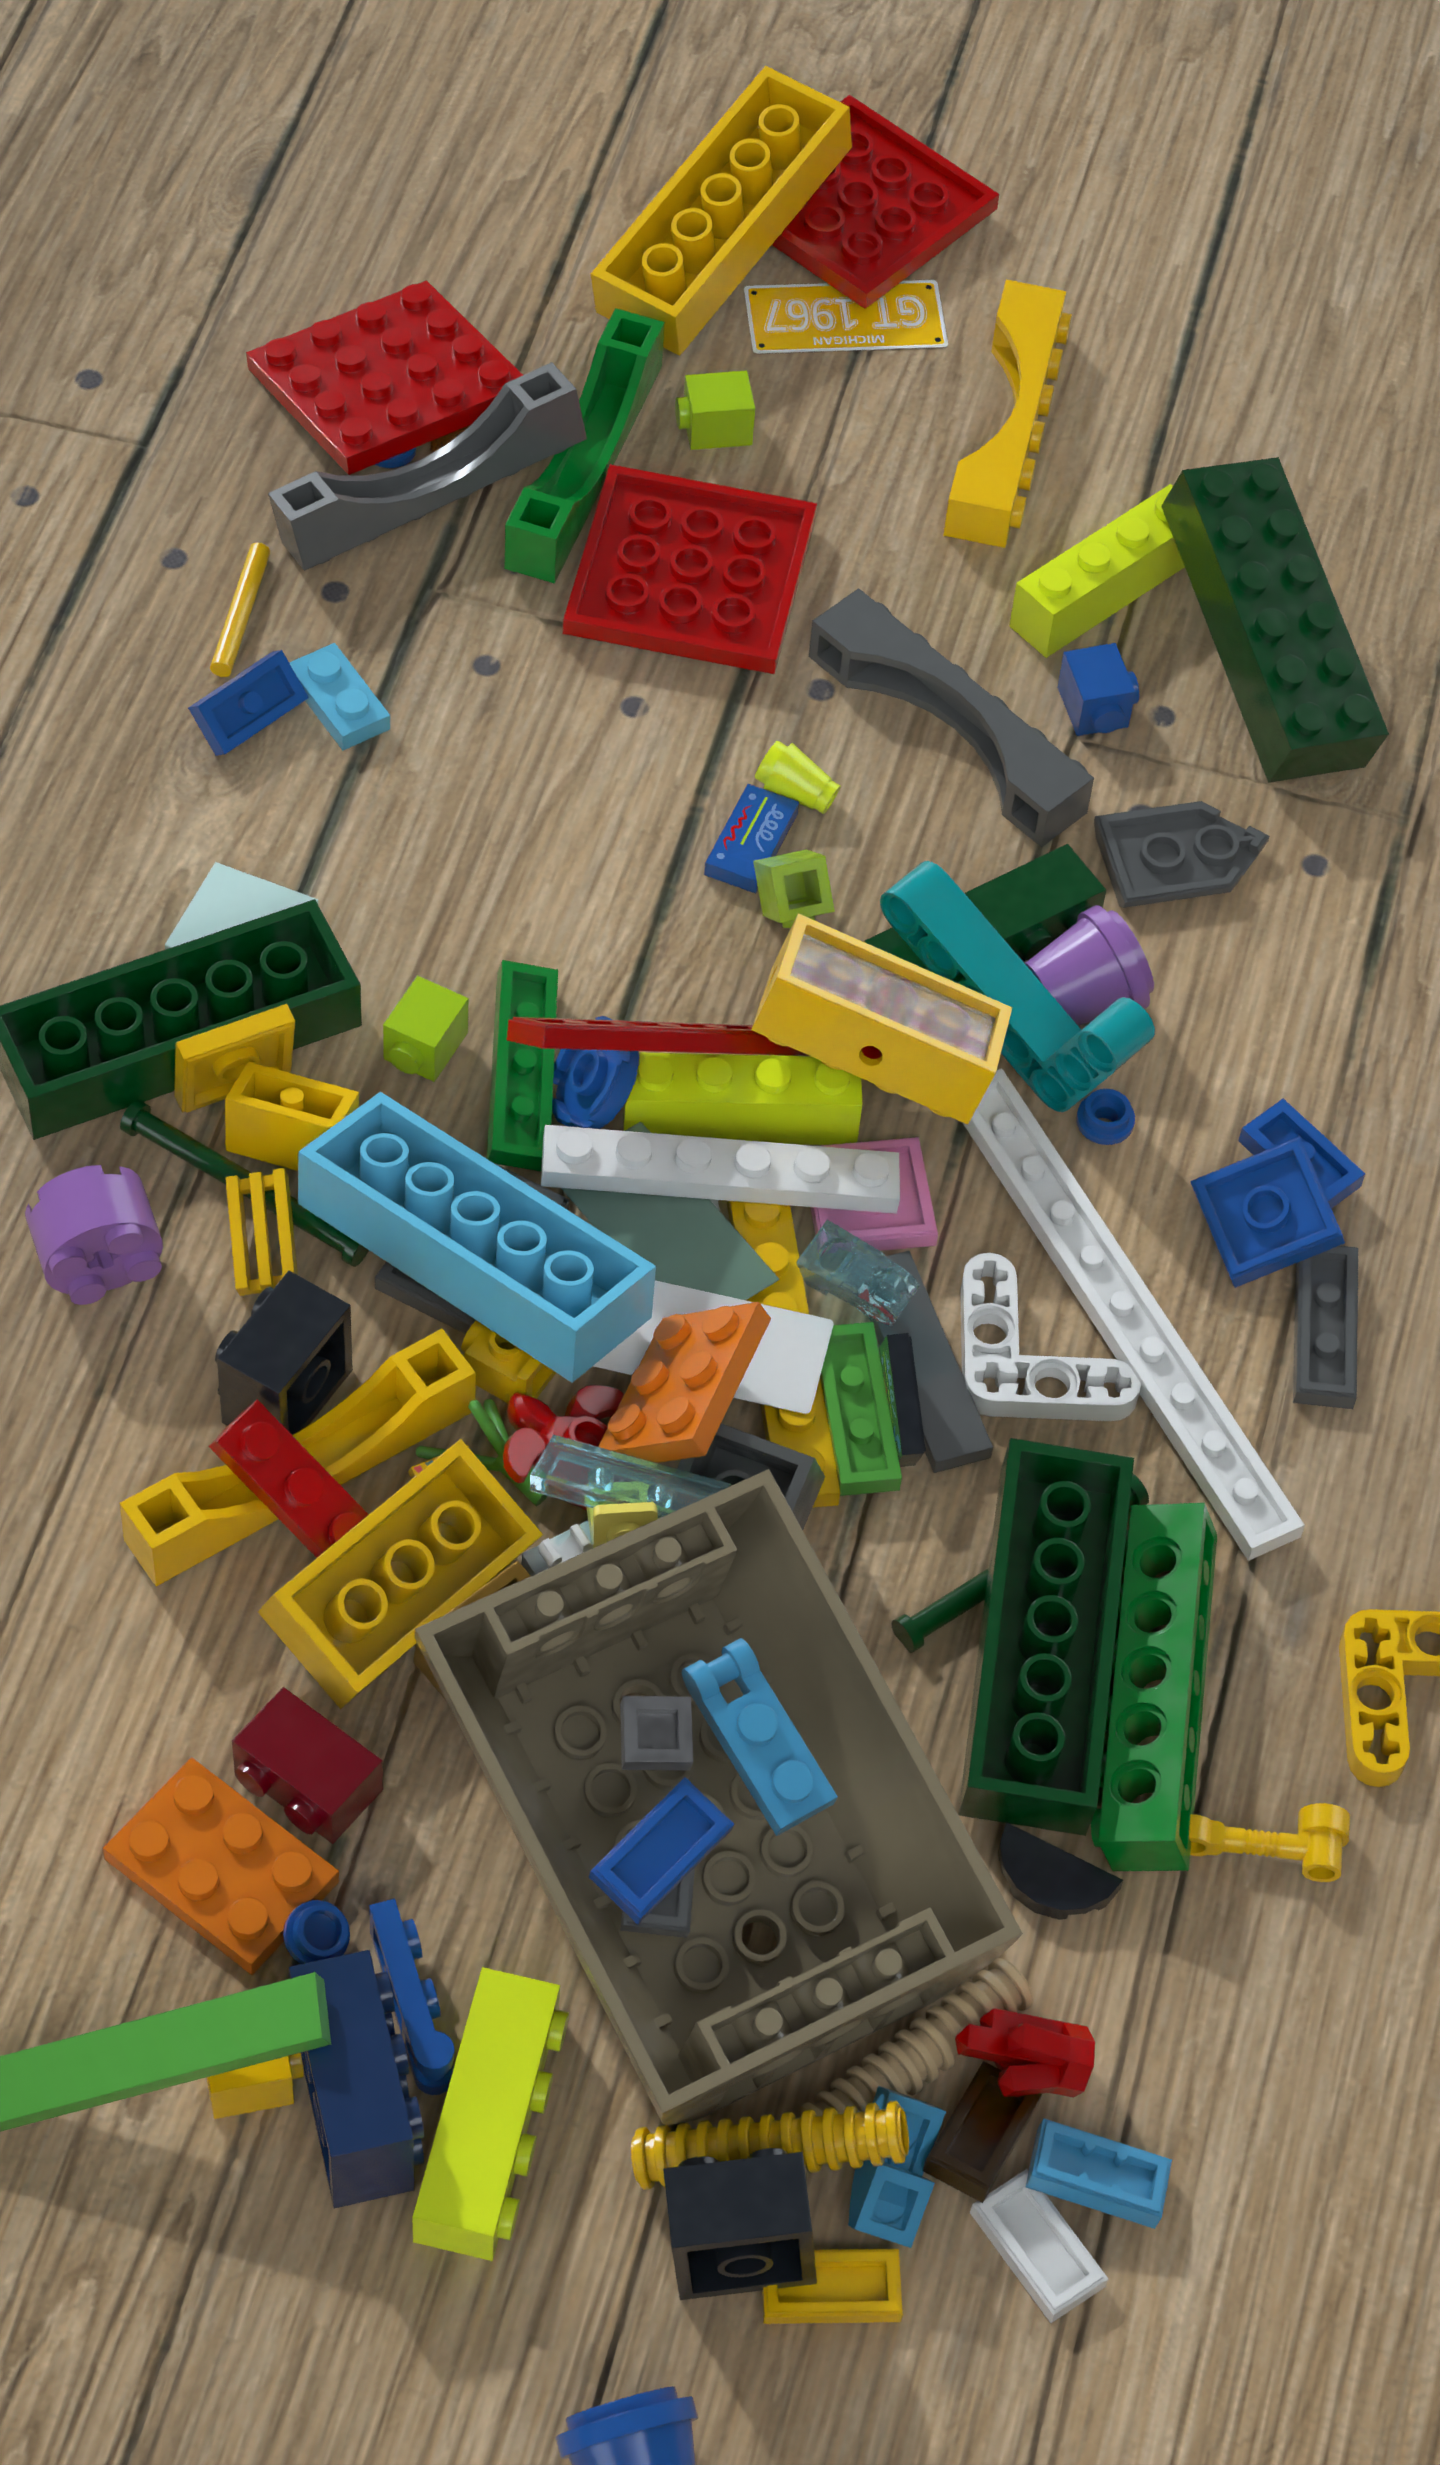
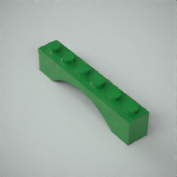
M615 308L597 343L592 364L579 399L587 439L567 448L559 454H555L541 476L531 485L523 488L505 524L504 569L555 584L604 485L609 465H614L662 368L665 322Z

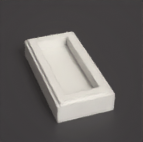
M1026 2169L990 2192L983 2203L979 2201L973 2203L970 2214L1048 2321L1052 2323L1105 2288L1108 2277L1045 2193L1025 2187L1028 2170Z

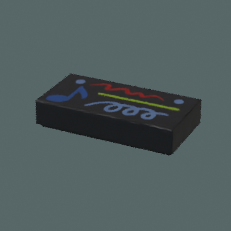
M908 1333L891 1334L885 1337L879 1347L880 1361L900 1467L915 1466L925 1453L926 1448L912 1339Z

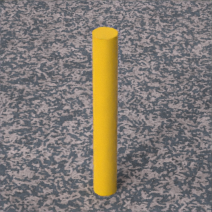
M253 543L249 547L210 665L211 672L219 677L230 676L271 553L269 547L263 543Z

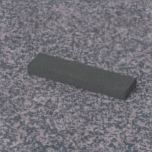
M910 1251L870 1260L878 1268H881V1272L875 1278L870 1290L887 1302L903 1307L894 1320L882 1317L869 1309L867 1310L879 1320L875 1319L868 1312L867 1314L870 1322L874 1323L875 1333L880 1346L887 1335L908 1333L911 1336L926 1448L925 1454L933 1473L991 1458L993 1445L972 1396L966 1387L964 1377ZM864 1262V1264L871 1270L876 1272L878 1271V1268H876L870 1262ZM860 1263L853 1265L852 1276H854L853 1273L858 1268ZM862 1265L859 1268L868 1275L874 1276L875 1274ZM858 1271L856 1272L857 1277L861 1281L870 1284L871 1280L864 1278ZM852 1278L855 1283V1286H857L861 1291L867 1290L866 1287H863L854 1278ZM881 1281L893 1283L897 1285L900 1289H890L885 1291L884 1289L893 1286L886 1283H881ZM913 1292L911 1295H907L903 1298L897 1299L907 1293Z

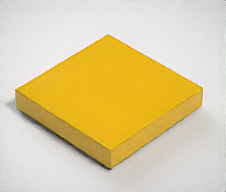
M288 1004L176 1042L174 1096L182 1113H188L224 1100L248 1061L291 1073L295 1019Z

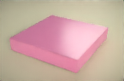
M919 1137L821 1145L823 1147L899 1152L900 1202L897 1214L810 1207L819 1256L936 1246L938 1232Z

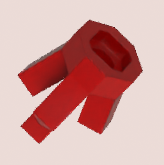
M993 2008L979 2019L980 2026L968 2024L960 2029L955 2036L958 2055L993 2061L996 2067L1002 2070L999 2072L998 2084L1004 2097L1052 2093L1074 2098L1085 2091L1094 2068L1095 2040L1088 2027Z

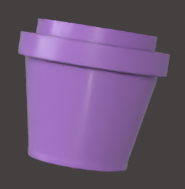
M1099 905L1081 912L1075 925L1029 961L1025 962L1026 966L1077 1025L1091 1022L1113 1002L1122 997L1130 998L1146 1009L1150 1004L1149 994L1154 990L1151 969L1135 935L1118 913L1113 910L1107 912Z

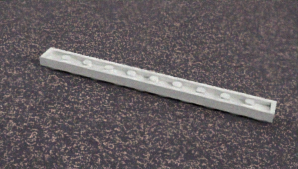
M1003 1069L997 1070L969 1124L963 1123L1116 1359L1129 1364L1141 1383L1140 1396L1247 1560L1249 1561L1301 1538L1305 1526Z

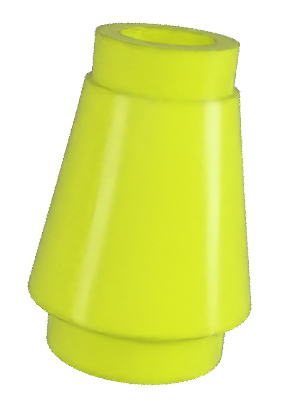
M778 740L771 746L755 774V779L765 784L763 789L796 800L800 805L813 810L816 809L822 814H825L830 808L841 788V785L832 781V778L795 744L791 743L789 746H786Z

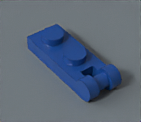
M395 1898L369 1905L371 1938L381 1971H387L395 2005L394 2014L399 2031L403 2036L414 2081L422 2092L429 2095H440L448 2090L454 2069V2044L449 2036L435 2031L432 2019L441 2017L440 2006L432 1979L420 1980L414 1960L423 1957L416 1925L413 1919L402 1921Z

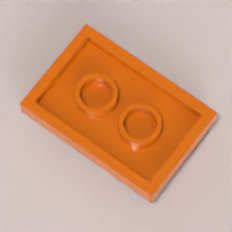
M759 1302L722 1306L717 1309L683 1315L675 1314L662 1319L653 1333V1338L638 1368L632 1374L631 1382L616 1412L610 1418L608 1428L595 1452L608 1470L706 1456L771 1321V1317Z
M192 1757L103 1847L104 1859L251 1975L284 1942V1925L290 1913L305 1902L312 1900L322 1901L339 1883V1870Z

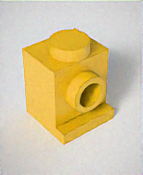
M477 1320L468 1329L462 1341L461 1350L465 1352L464 1358L476 1372V1386L508 1404L514 1393L538 1398L556 1374L555 1371Z

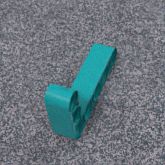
M930 861L920 863L881 895L880 907L883 915L931 972L1012 1007L1001 1054L1040 1100L1051 1109L1058 1112L1068 1111L1125 1064L1155 1036L1153 1021L1146 1010L1137 1002L1125 997L1117 999L1081 1030L948 873L939 865Z

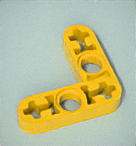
M1361 1610L1351 1615L1344 1626L1339 1643L1347 1761L1353 1775L1366 1785L1374 1787L1389 1786L1396 1782L1404 1771L1410 1752L1404 1675L1440 1676V1655L1433 1656L1424 1653L1415 1641V1636L1422 1632H1433L1440 1635V1612ZM1365 1632L1371 1633L1374 1643L1379 1644L1374 1658V1665L1365 1666L1368 1659L1367 1644L1364 1640L1360 1639L1361 1633ZM1368 1685L1378 1686L1389 1695L1391 1705L1381 1710L1370 1709L1359 1700L1357 1690ZM1383 1729L1380 1743L1383 1755L1389 1756L1386 1764L1376 1763L1375 1755L1368 1752L1374 1738V1730Z

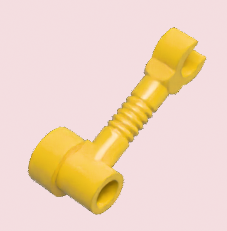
M1315 1803L1304 1806L1298 1812L1297 1834L1283 1832L1277 1834V1832H1264V1830L1258 1831L1255 1829L1252 1831L1251 1829L1228 1827L1221 1821L1191 1814L1189 1839L1191 1841L1190 1855L1199 1857L1206 1855L1217 1856L1222 1852L1299 1860L1302 1861V1874L1305 1878L1316 1882H1332L1341 1877L1342 1847L1346 1846L1349 1842L1350 1814L1344 1808L1333 1804Z

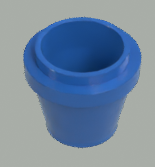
M675 2386L665 2387L618 2399L571 2415L565 2419L568 2431L557 2435L555 2438L561 2459L569 2458L571 2465H696L692 2422L698 2419V2414L692 2396L678 2398Z

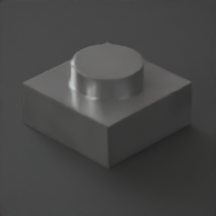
M623 1696L620 1704L622 1770H690L693 1764L691 1697Z

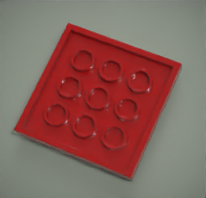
M848 95L840 102L850 107L852 148L778 236L772 246L866 309L997 210L999 193L853 96Z
M427 280L406 286L401 291L376 301L363 303L356 309L328 320L318 321L311 327L283 338L273 339L266 345L246 352L248 370L348 475L473 424L490 406L505 383L523 376Z
M610 464L564 614L562 634L775 674L816 519L817 503Z

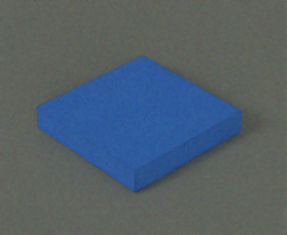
M1300 1137L1190 1181L1234 1288L1345 1244L1343 1234Z

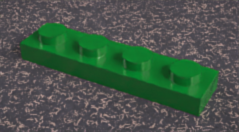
M502 960L497 972L487 1159L499 1165L542 1172L545 1125H551L555 1049H544L507 1041L508 1021L509 1019L513 1020V1017L556 1018L558 969Z

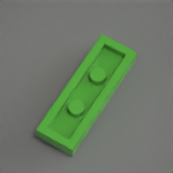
M874 1323L833 1325L820 1378L841 1492L840 1496L900 1491L902 1475Z

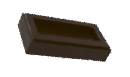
M984 2061L930 2151L922 2170L981 2203L986 2199L1042 2097V2094L1004 2097L998 2084L999 2072L1002 2070Z

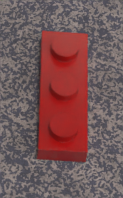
M258 1399L250 1403L208 1446L316 1558L369 1515Z

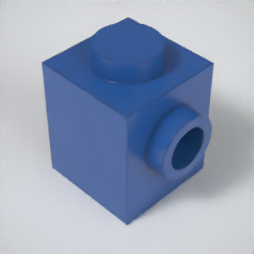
M1116 643L1064 651L1057 688L1076 735L1110 733L1117 729L1128 728L1133 704L1139 702V685L1133 671L1127 672Z

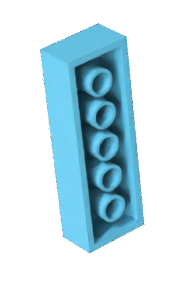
M382 1092L376 1094L298 1152L299 1205L571 1383L652 1318L656 1266Z

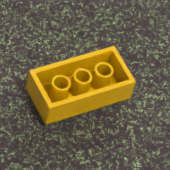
M459 1439L275 1592L258 1613L336 1705L342 1709L416 1645L415 1628L444 1616L500 1574L543 1534L463 1440Z

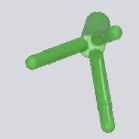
M487 1399L482 1406L478 1400L470 1401V1411L498 1454L497 1458L477 1454L475 1456L487 1470L501 1472L535 1506L540 1505L552 1491L539 1474L531 1467L525 1481L519 1484L504 1469L503 1452L509 1436L495 1402L492 1399ZM418 1446L415 1453L419 1458L432 1459L440 1456L447 1449Z

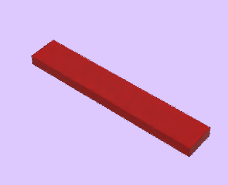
M513 1017V1020L509 1019L507 1031V1041L544 1049L809 1056L789 1046L777 1045L766 1036L752 1031L753 1025Z

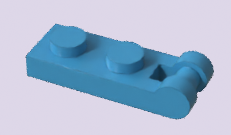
M740 1638L723 1647L722 1656L707 1664L703 1660H699L682 1669L681 1674L687 1690L776 1836L834 1805L838 1798L837 1794L763 1676L753 1650L744 1639ZM735 1680L743 1696L727 1704L719 1687Z

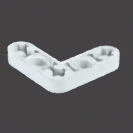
M994 1253L978 1254L968 1261L964 1268L960 1289L962 1375L979 1414L992 1417L1117 1421L1126 1418L1133 1412L1136 1407L1141 1383L1126 1362L1103 1358L1019 1355L1018 1294L1015 1267L1008 1259ZM986 1276L992 1277L993 1283L996 1286L993 1303L983 1304L985 1289L981 1278ZM981 1324H994L1004 1331L1006 1338L998 1344H987L978 1340L973 1330ZM1045 1377L1057 1378L1066 1385L1068 1392L1060 1398L1045 1397L1036 1389L1035 1383ZM984 1378L995 1379V1384L999 1388L998 1392H987L986 1384L983 1383ZM1017 1378L1026 1379L1023 1395L1017 1394L1019 1385ZM1080 1380L1086 1381L1084 1392H1086L1085 1397H1077ZM1104 1383H1114L1120 1396L1116 1398L1109 1397L1107 1388H1104Z

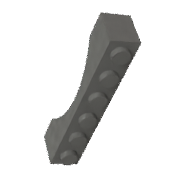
M551 362L505 383L490 406L469 428L446 446L419 461L392 471L365 476L333 475L315 471L269 492L268 496L282 544L305 571L586 440L587 437L577 389Z
M858 588L812 620L809 657L846 688L874 691L905 700L932 713L953 727L974 747L989 769L999 794L1002 815L1039 846L1043 847L1087 814L1094 777L1088 773L1086 768L1080 762L1070 759L1050 743L1039 729L1029 726L1009 710L1003 700L997 696H992L973 681L962 667L952 664L932 648L922 635L914 633L896 619L885 605L875 602Z

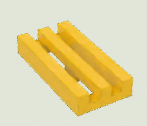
M285 1168L273 1169V1174L264 1176L261 1171L249 1173V1178L239 1179L237 1175L225 1177L235 1288L240 1296L261 1293L269 1286L275 1288L288 1271L298 1275L289 1177ZM274 1190L282 1265V1275L278 1276L272 1275L265 1191ZM251 1193L259 1279L251 1280L243 1199V1194Z

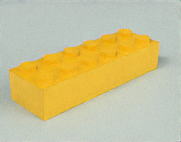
M765 65L590 273L596 313L610 319L615 308L665 322L663 348L680 356L852 148L850 107Z

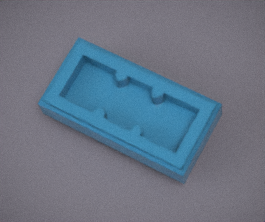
M1043 2118L1036 2132L1025 2187L1155 2229L1163 2214L1172 2159Z

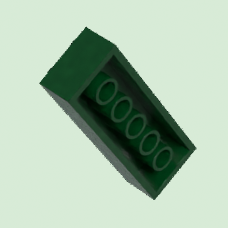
M1279 457L1182 470L1161 507L1268 783L1365 768L1385 741L1389 732Z
M313 899L0 1005V1071L33 1140L128 1108L135 1100L145 1102L174 1092L176 1042L284 1004H288L295 1019L293 1050L362 1026L361 984L318 903Z
M1014 1438L1009 1440L1000 1470L958 1811L959 1816L1007 1822L1009 1824L1084 1836L1087 1834L1098 1803L1134 1466L1133 1457Z

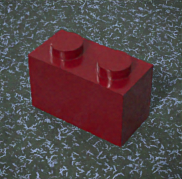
M282 1687L232 1740L234 1773L238 1781L255 1796L263 1797L267 1794L283 1806L288 1819L302 1832L312 1835L316 1831L332 1844L337 1841L383 1791V1760L285 1687Z

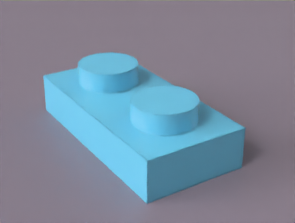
M335 643L289 662L309 697L305 702L342 751L390 730V714Z

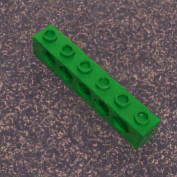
M1205 1502L1131 1505L1129 1530L1126 1531L1123 1567H1125L1124 1583L1121 1584L1117 1616V1621H1120L1118 1638H1115L1111 1675L1114 1677L1113 1694H1109L1105 1731L1109 1733L1107 1750L1103 1751L1099 1784L1100 1789H1103L1102 1807L1096 1809L1091 1821L1093 1844L1095 1847H1101L1112 1871H1189L1191 1841L1189 1839L1191 1814H1194L1217 1546V1532ZM1164 1571H1171L1165 1576L1155 1578ZM1167 1625L1158 1632L1149 1633L1157 1626ZM1162 1680L1157 1686L1144 1689L1150 1682ZM1158 1736L1147 1745H1138L1147 1737ZM1153 1793V1795L1144 1802L1132 1803L1138 1796L1142 1794Z

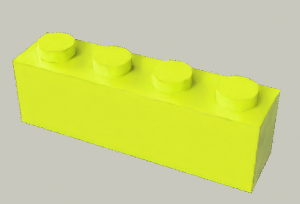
M1169 484L1016 583L1009 626L1047 658L1185 568L1161 507L1173 485Z
M639 1052L640 1060L636 1081L623 1106V1131L642 1122L651 1133L797 1145L856 1143L858 1141L862 1112V1078L844 1070L832 1069L812 1056Z
M481 1968L412 2217L413 2243L493 2261L499 2238L511 2240L520 2206V2199L510 2197L516 2174L526 2177L529 2174L537 2136L527 2134L532 2111L545 2113L553 2081V2073L543 2071L549 2050L561 2051L569 2020V2012L559 2010L560 1985L489 1968Z

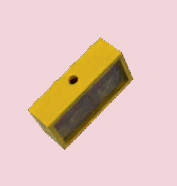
M798 913L772 966L751 1030L766 1036L777 1045L789 1046L819 1059L823 1064L832 1069L844 1070L875 1084L885 1092L899 1094L928 1107L937 1115L951 1117L968 1125L996 1074L1012 1007Z

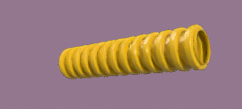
M889 2101L886 2109H880L876 2103H868L865 2111H858L855 2105H849L845 2107L844 2113L840 2114L837 2113L834 2107L825 2108L823 2115L817 2116L813 2109L805 2110L801 2118H796L793 2112H784L781 2115V2120H775L772 2114H763L760 2117V2122H754L750 2116H744L740 2118L739 2124L733 2125L729 2118L721 2119L718 2126L715 2127L712 2126L709 2120L700 2121L696 2129H692L691 2125L687 2122L677 2125L676 2131H671L668 2125H659L655 2133H650L647 2127H639L636 2129L631 2141L633 2173L643 2190L652 2189L655 2182L658 2181L665 2188L663 2169L678 2167L686 2159L701 2156L713 2157L719 2162L747 2159L751 2153L766 2148H779L788 2153L803 2152L804 2167L807 2166L811 2173L819 2172L824 2164H828L832 2171L840 2170L844 2162H849L853 2169L861 2168L864 2160H870L873 2166H882L885 2158H892L895 2164H903L906 2156L909 2154L908 2124L903 2107L900 2106L898 2101Z

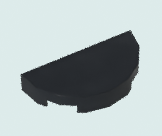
M1006 1822L999 1845L998 1860L1001 1863L1002 1873L1011 1886L1010 1892L1013 1897L1034 1913L1063 1920L1067 1919L1068 1915L1086 1914L1094 1909L1099 1911L1105 1908L1120 1891L1123 1879Z

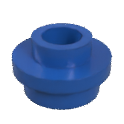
M1099 1089L1091 1093L1080 1103L1076 1122L1080 1132L1090 1141L1102 1145H1113L1124 1141L1130 1136L1135 1124V1113L1129 1100L1121 1092L1113 1089ZM1100 1118H1106L1112 1122H1105L1100 1120Z

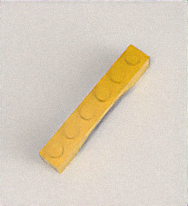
M1006 279L996 316L991 352L1004 369L1012 388L1015 406L1011 416L992 439L979 450L958 461L948 499L943 536L1006 548L1010 528H1021L1027 497L1019 496L1020 489L1030 491L1036 460L1030 459L1028 456L1029 452L1037 454L1040 452L1045 422L1037 420L1039 415L1045 417L1049 415L1054 386L1047 385V380L1057 381L1063 350L1057 349L1056 344L1066 345L1071 325L1072 314L1063 312L1066 291Z
M441 1328L391 1355L369 1379L344 1401L293 1436L342 1485L471 1414L469 1403L475 1400L476 1372ZM227 1465L195 1472L173 1473L119 1503L124 1541L156 1587L278 1520L268 1507Z

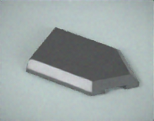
M1202 801L1095 816L1094 819L1095 837L1118 904L1123 908L1229 893L1265 847L1270 836L1251 826L1244 829L1220 817V810Z

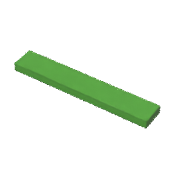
M316 1972L2 2055L0 2056V2132L331 2045L324 1979Z

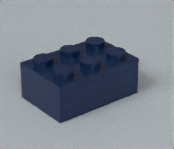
M370 1950L289 1967L290 1979L316 1972L324 1979L331 2045L301 2052L334 2209L414 2191V2166L425 2163L421 2138H424V2128L417 2097H410L406 2077L410 2073L402 2034H395L392 2012H395V2005L387 1971L375 1974Z

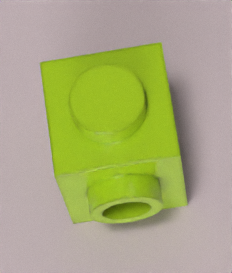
M747 370L685 375L684 397H676L675 415L678 429L687 430L690 450L750 446L753 444L755 404Z
M806 849L753 861L764 917L782 923L783 928H791L798 913L815 920L817 915L835 912L825 855Z
M417 975L383 1024L384 1060L391 1062L393 1066L404 1073L417 1074L435 1082L468 1034L469 998Z

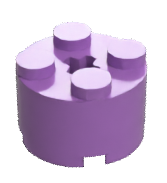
M101 1165L85 1166L68 1171L53 1178L37 1191L40 1201L33 1210L29 1204L26 1208L25 1218L45 1279L53 1289L69 1294L74 1304L86 1305L100 1300L108 1290L122 1287L132 1281L141 1282L149 1280L161 1271L162 1238L142 1180L137 1173L129 1168L119 1166L121 1175L104 1174Z

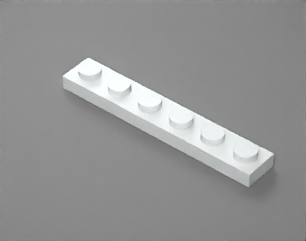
M545 1125L541 1186L897 1214L900 1202L899 1152Z

